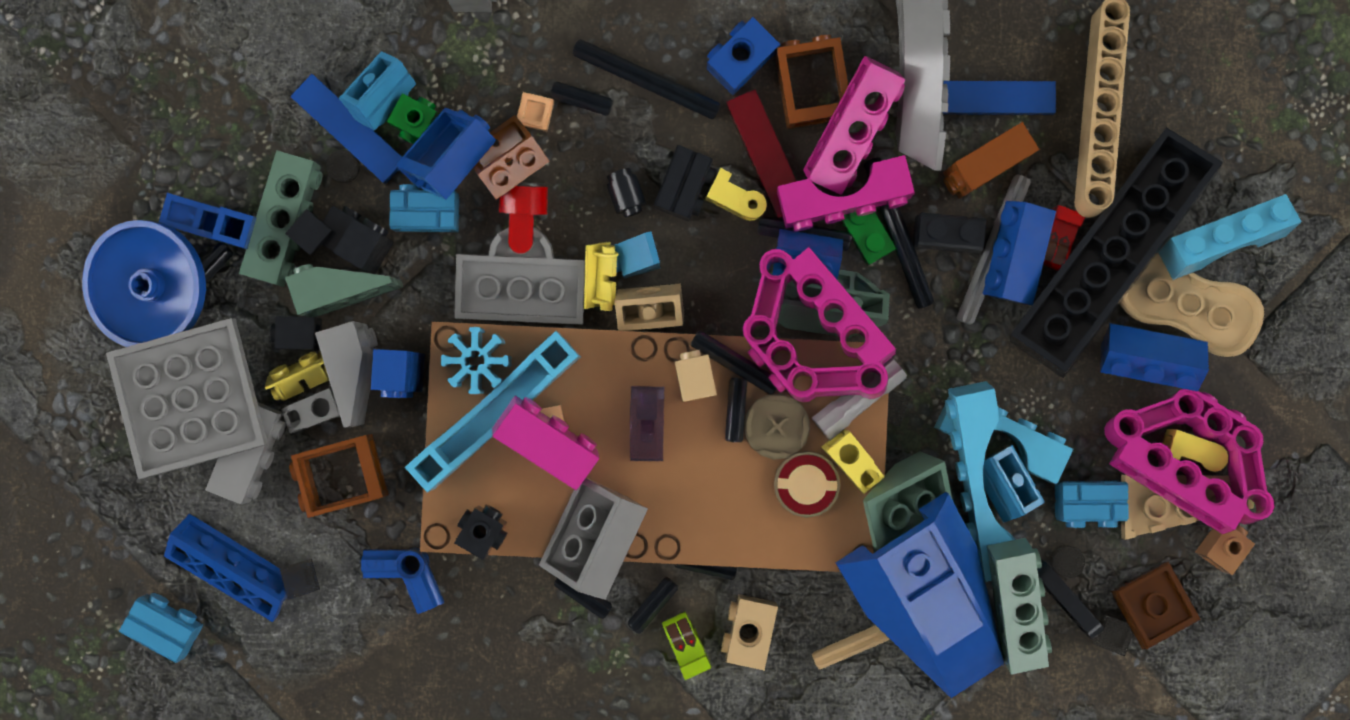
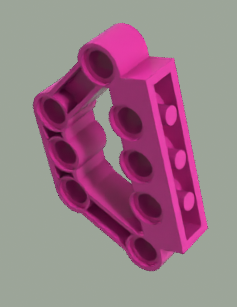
M809 247L795 259H792L788 253L780 249L766 252L759 264L762 275L752 314L743 326V334L751 347L747 353L759 368L763 364L767 366L772 372V375L768 378L780 393L786 389L795 400L800 402H809L816 397L861 395L868 399H876L882 396L888 386V373L883 364L896 354V348ZM774 263H783L786 266L783 274L778 276L771 275L768 271ZM792 281L796 285L802 304L809 308H815L818 311L822 327L827 332L836 333L840 337L843 352L848 357L857 358L863 365L810 368L801 366L798 363V356L793 345L788 341L779 340L776 331L786 287L789 282ZM810 284H818L822 291L816 297H808L804 294V289ZM834 308L841 310L844 315L840 321L832 323L825 319V314L828 310ZM764 325L770 328L769 335L765 339L757 340L753 338L752 333L756 327ZM861 334L865 338V343L861 347L851 348L847 345L846 340L850 335ZM785 350L791 354V359L787 364L777 365L773 362L774 355L778 351ZM869 372L876 373L881 378L879 385L874 388H868L861 382L862 377ZM809 376L813 383L808 390L799 391L794 388L795 380L798 377Z
M1181 389L1167 400L1137 411L1125 409L1106 423L1104 428L1105 436L1112 445L1118 448L1109 465L1219 533L1226 534L1234 531L1239 523L1252 524L1272 514L1274 500L1267 491L1260 450L1264 441L1260 429L1247 421L1246 416L1241 412L1227 409L1217 403L1218 400L1211 394ZM1179 401L1187 404L1189 408L1188 414L1180 409ZM1208 418L1215 421L1217 425V431L1212 430L1209 427L1207 422ZM1120 422H1124L1130 427V435H1126L1121 431ZM1173 424H1187L1193 428L1195 436L1208 441H1215L1226 449L1228 453L1227 469L1230 487L1224 480L1218 478L1208 479L1203 476L1199 466L1194 462L1177 460L1166 445L1162 443L1151 444L1141 438V436ZM1237 435L1244 439L1245 448L1238 445L1236 441ZM1148 453L1157 457L1158 467L1152 466L1149 463ZM1177 471L1185 474L1187 478L1186 485L1178 481ZM1206 488L1214 492L1215 503L1206 497ZM1247 499L1252 500L1256 505L1255 513L1248 509Z

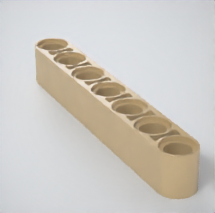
M1105 0L1091 18L1074 201L1077 212L1086 218H1093L1099 215L1112 204L1114 199L1130 8L1125 0ZM1105 12L1113 15L1115 20L1110 19ZM1103 42L1108 43L1112 47V50L1107 49L1103 45ZM1100 72L1107 74L1110 81L1102 78ZM1097 102L1103 103L1107 108V112L1102 111L1098 107ZM1094 132L1101 134L1105 143L1098 141ZM1092 163L1100 166L1102 174L1096 173L1093 170ZM1089 194H1093L1098 198L1099 205H1095L1090 201Z

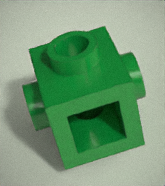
M402 93L387 122L393 128L401 131L398 135L400 138L414 144L439 113L435 111L436 105L421 96L416 101Z

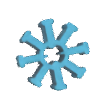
M470 327L471 347L462 340V335L453 334L448 339V343L454 344L462 352L461 357L441 355V366L450 367L451 364H461L462 369L452 378H448L447 381L453 387H461V383L471 374V389L468 393L484 394L482 375L492 383L491 386L493 388H496L505 379L499 378L491 369L492 365L511 367L512 357L508 355L492 357L491 354L500 345H504L505 340L501 336L493 334L492 339L482 348V333L485 330L480 327ZM476 352H480L479 357H484V364L478 365V370L473 369L475 365L469 364V359L474 358Z

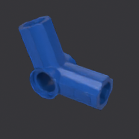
M420 548L363 550L361 559L363 578H403L417 614L428 611L445 602L429 566V556L426 552H420ZM412 555L419 560L420 567L418 571H411L407 568L405 563L407 556Z

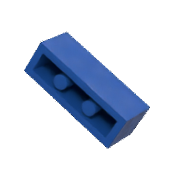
M1005 202L1000 217L1001 222L997 239L993 245V255L989 271L985 277L983 295L1010 302L1033 305L1056 215L1055 210L1028 202Z
M1110 323L1101 343L1100 373L1199 391L1209 371L1208 342Z
M373 349L371 390H381L380 397L413 398V392H422L425 354L410 351Z

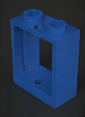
M444 108L395 166L416 187L447 200L495 143L496 139L488 132L490 129L488 123L478 115L471 117L463 110L459 109L457 112Z

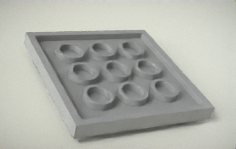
M236 319L222 320L106 353L138 480L268 445Z

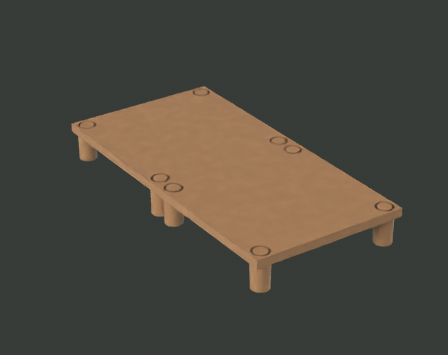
M432 322L425 448L456 424L495 389L484 375H482L484 394L468 393L471 389V374L461 383V387H453L447 381L448 378H452L462 369L461 364H451L450 367L441 366V355H449L451 357H461L462 352L454 344L448 343V339L453 334L462 335V340L471 347V332L469 328H483L485 332L482 333V348L492 339L493 334L501 336L505 340V344L500 345L491 356H511L512 366L492 365L491 369L499 378L504 379L555 331L559 332L581 356L533 401L542 409L562 405L564 420L569 425L568 430L577 436L582 433L597 444L595 448L598 450L600 459L586 478L627 496L648 508L623 562L840 572L835 562L860 546L864 545L872 554L874 553L863 499L873 488L863 494L853 484L834 460L822 449L821 446L829 441V439L812 420L813 416L840 396L816 397L809 402L798 401L806 410L810 421V433L807 442L798 452L810 451L823 455L833 463L839 473L840 480L838 499L833 506L819 516L804 518L793 515L783 508L775 495L773 482L776 470L785 459L773 460L761 456L750 446L745 437V431L743 433V441L740 443L725 440L729 380L742 377L709 358L717 395L683 402L675 361L681 360V353L697 350L691 346V341L696 334ZM709 335L756 364L747 353L751 347L745 337ZM753 337L757 340L765 339L762 337ZM778 338L779 340L788 341L793 345L798 356V363L801 366L831 368L863 365L857 358L848 357L843 352L840 341ZM865 342L846 343L851 348H859ZM785 350L778 351L774 355L773 362L777 365H785L790 361L791 354ZM476 352L475 357L469 359V364L475 365L474 370H478V365L484 364V357L478 356L480 352ZM765 364L761 366L762 369L772 374ZM800 376L795 380L794 388L799 391H806L812 386L813 381L809 376ZM748 381L745 417L748 409L756 400L770 395ZM785 389L783 392H781V393H780L778 390H776L775 393H774V394H784V395H787V396L792 397V396L786 391V389ZM889 393L879 398L845 428L861 444L884 476ZM492 437L437 488L430 492H426L423 488L420 552L471 554L454 544L462 530L457 525L467 509L473 511L475 507L481 506L484 508L487 504L503 513L501 519L507 522L503 530L508 533L498 550L492 548L488 555L542 558L574 489ZM479 525L480 532L486 534L485 527Z

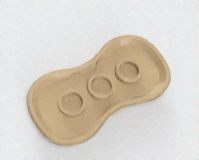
M1157 253L1120 302L1125 312L1135 320L1147 324L1168 325L1178 328L1195 340L1208 342V352L1223 357L1237 356L1249 349L1256 340L1264 319L1262 302L1251 289L1237 283L1207 280L1195 273H1190L1173 280L1159 253Z

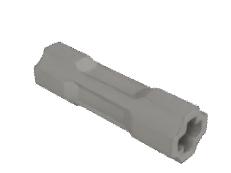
M890 358L883 364L888 373V386L883 395L888 394L907 378L904 370L893 358ZM869 372L862 378L861 382L868 388H874L879 385L881 378L876 373ZM861 395L840 396L813 416L812 420L831 441L848 427L851 421L882 396L876 399L864 398Z

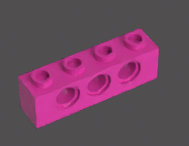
M864 56L803 169L807 179L810 178L812 182L840 195L843 194L846 187L852 186L857 176L856 169L862 159L865 160L871 152L873 146L871 141L876 132L881 131L887 123L889 117L887 112L892 103L897 102L904 92L905 85L903 83L905 79L898 71ZM879 92V97L875 103L865 104V98L869 93ZM856 121L863 122V127L860 131L849 133L851 124ZM838 151H848L847 156L842 161L833 160L834 155Z

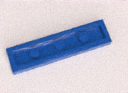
M311 74L290 96L384 184L399 171L395 165L402 156L374 130L357 122L340 99L316 76Z
M1056 81L943 82L948 87V112H943V115H1054L1056 113Z

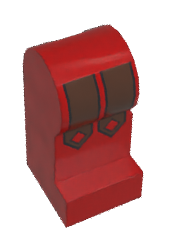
M1057 205L1051 208V210L1056 211L1043 266L1059 271L1070 255L1077 231L1082 226L1085 217L1075 210Z

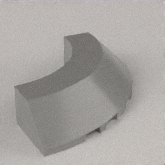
M896 0L899 26V73L905 79L903 83L905 89L898 100L895 130L898 151L935 171H941L946 132L943 131V112H948V87L943 82L950 81L948 39L944 37V35H950L948 0Z

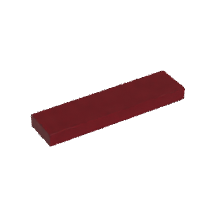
M754 89L727 101L726 106L777 219H779L783 215L777 195L778 186L797 181L760 98Z

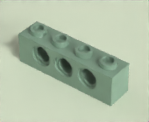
M276 150L256 215L257 219L248 249L245 251L239 274L285 287V277L294 273L295 264L292 261L295 251H299L301 248L285 233L306 209L311 212L313 211L312 195L314 189L318 190L323 177L319 164ZM293 182H298L299 191L297 195L289 198L287 195L288 186ZM287 212L290 216V221L286 227L279 228L278 218L282 213ZM274 243H278L280 253L276 258L271 259L268 254L269 247Z
M1026 538L987 545L999 641L1006 667L1011 675L1049 667L1048 654L1052 653V646L1049 636L1045 634L1044 626L1049 624L1046 609L1041 603V597H1045V588L1042 579L1038 577L1037 569L1042 567L1038 549H1033ZM1022 575L1020 578L1013 580L1016 576Z

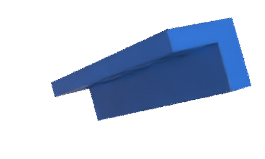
M188 514L170 533L164 557L271 622L277 618L283 602L298 582V579L191 514ZM178 547L183 550L187 556L177 551L176 548ZM206 565H208L209 567H211V568L214 570V572L210 571V570L206 567ZM233 581L239 584L242 587V589L235 586ZM260 598L272 604V608L263 603Z

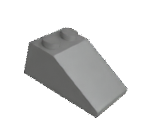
M352 321L315 333L344 428L361 426L365 423L371 388L373 349L378 346L373 328L368 329L367 324Z

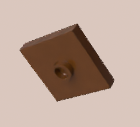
M1163 562L1111 591L1142 649H1149L1201 620L1169 562Z

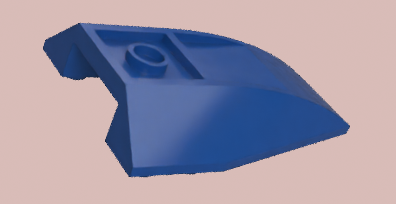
M945 492L919 509L924 521L873 554L862 545L835 563L864 614L950 698H953L1003 665L1004 660L977 545L949 493Z

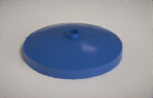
M133 220L113 226L94 243L85 261L82 289L86 307L97 327L114 342L129 347L192 329L203 309L206 279L200 257L184 235L164 223L150 220Z

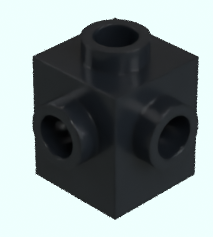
M487 504L484 508L477 506L473 511L467 509L457 525L462 530L454 544L484 560L492 548L496 550L500 548L508 534L503 530L507 524L505 520L501 519L503 513ZM479 525L485 527L486 534L480 532Z

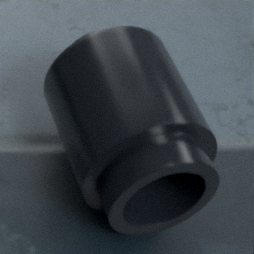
M631 168L621 169L607 176L609 183L606 186L616 214L623 213L624 217L628 218L643 212L641 207L646 204V200L637 175L632 174Z

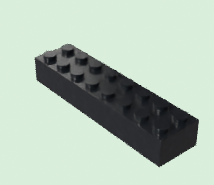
M1166 127L1114 196L1112 204L1098 217L1010 335V342L1064 378L1217 175L1223 162Z

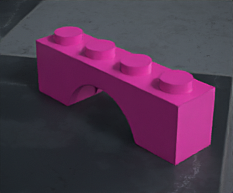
M905 155L873 163L866 185L858 192L849 196L836 197L828 195L819 190L810 178L781 185L777 188L785 228L793 227L795 232L812 228V222L825 220L826 224L842 221L845 219V214L856 212L857 216L872 214L876 212L875 207L888 204L889 209L901 207L908 204L907 199H911L915 193Z

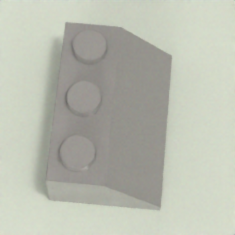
M585 478L577 491L574 489L539 566L577 592L606 600L648 508L627 496Z

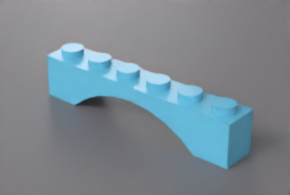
M555 331L488 396L405 466L406 470L426 492L434 490L492 438V427L514 396L522 400L525 397L534 400L581 356L559 332Z
M987 381L948 389L949 400H945V408L948 418L953 419L955 431L950 432L953 449L955 451L958 450L960 462H955V468L959 481H963L965 491L960 493V499L964 512H968L970 521L965 523L977 545L985 582L991 581L987 545L1015 540V538L996 521L984 491L983 465L985 452L991 435L1000 421L995 388Z

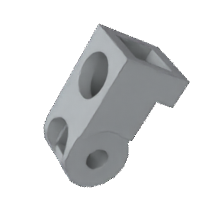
M332 388L323 390L281 409L290 434L323 424L335 418H340Z

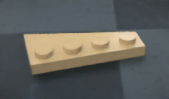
M1121 475V481L1128 484L1127 503L1129 509L1128 521H1121V539H1131L1138 535L1155 533L1167 528L1188 525L1199 521L1194 516L1129 476ZM1177 475L1178 481L1186 485V476ZM1203 475L1208 479L1218 478L1224 480L1230 487L1229 475ZM1206 488V497L1215 503L1214 492ZM1247 499L1248 509L1254 508V502L1250 499Z

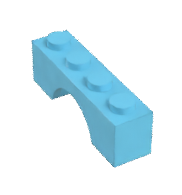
M1285 194L1172 237L1158 253L1171 278L1175 280L1201 270L1213 261L1240 248L1250 245L1260 247L1284 238L1302 221Z
M944 405L934 428L950 435L951 431H955L953 419L948 418ZM998 407L1000 421L995 430L1003 432L1013 440L1028 473L1049 483L1058 484L1073 451L1072 448L1064 445L1066 439L1051 432H1048L1047 436L1035 431L1037 425L1022 418L1015 422L1006 417L1007 411Z

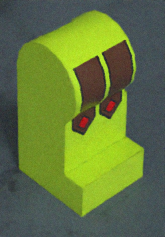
M686 611L662 622L685 680L711 669L710 659Z

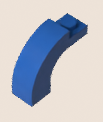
M167 193L159 222L174 229L248 249L257 218L224 207L218 208Z

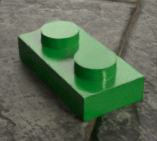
M856 212L844 215L845 219L841 222L846 231L852 234V241L867 266L896 249L875 212L864 216H857Z

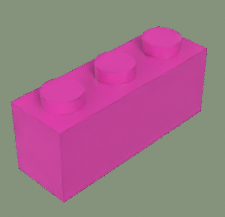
M514 396L492 427V437L577 491L600 459L598 450L595 448L597 444L582 433L577 436L568 430L569 425L559 417L553 415L549 418L541 413L540 410L542 408L533 400L527 397L522 400Z

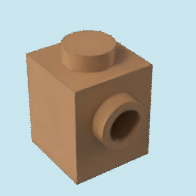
M1240 525L1234 531L1226 534H1221L1212 528L1195 553L1219 571L1233 575L1255 543L1246 537L1248 532Z

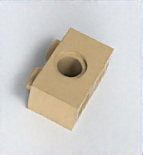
M681 284L617 290L614 302L618 331L683 326L684 307Z
M700 350L681 353V360L675 361V367L683 402L717 395L709 355L701 356Z
M738 594L737 602L731 601L728 613V620L733 621L730 634L724 633L721 652L726 653L727 663L765 671L778 610L776 602ZM745 624H753L757 627V633L754 637L746 639L740 636V628Z

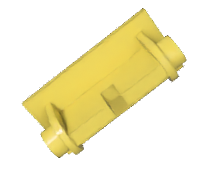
M611 242L586 245L584 309L600 306V310L603 311L613 310L616 297V282L610 281V277L616 276L618 252L615 251V246L611 245Z
M315 351L309 352L299 358L298 363L289 367L284 364L274 368L269 372L265 389L274 387L271 389L273 398L276 401L279 399L285 401L304 392L300 382L303 379L310 389L329 381L321 352L318 354Z

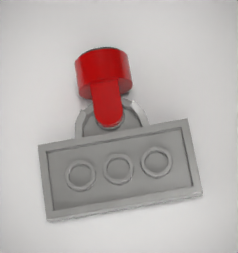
M521 182L499 197V213H509V227L498 233L490 245L489 255L456 254V319L583 325L585 260L554 258L552 245L548 238L534 227V215H547L548 187H545V183Z

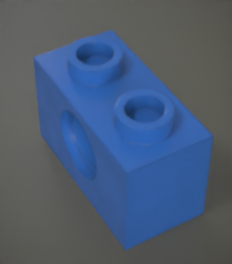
M754 17L747 23L743 20L739 22L730 32L732 38L724 46L721 43L717 44L707 55L710 59L707 62V70L733 96L775 55L776 48L780 46V43ZM737 48H743L749 53V58L745 61H738L733 57L732 52Z

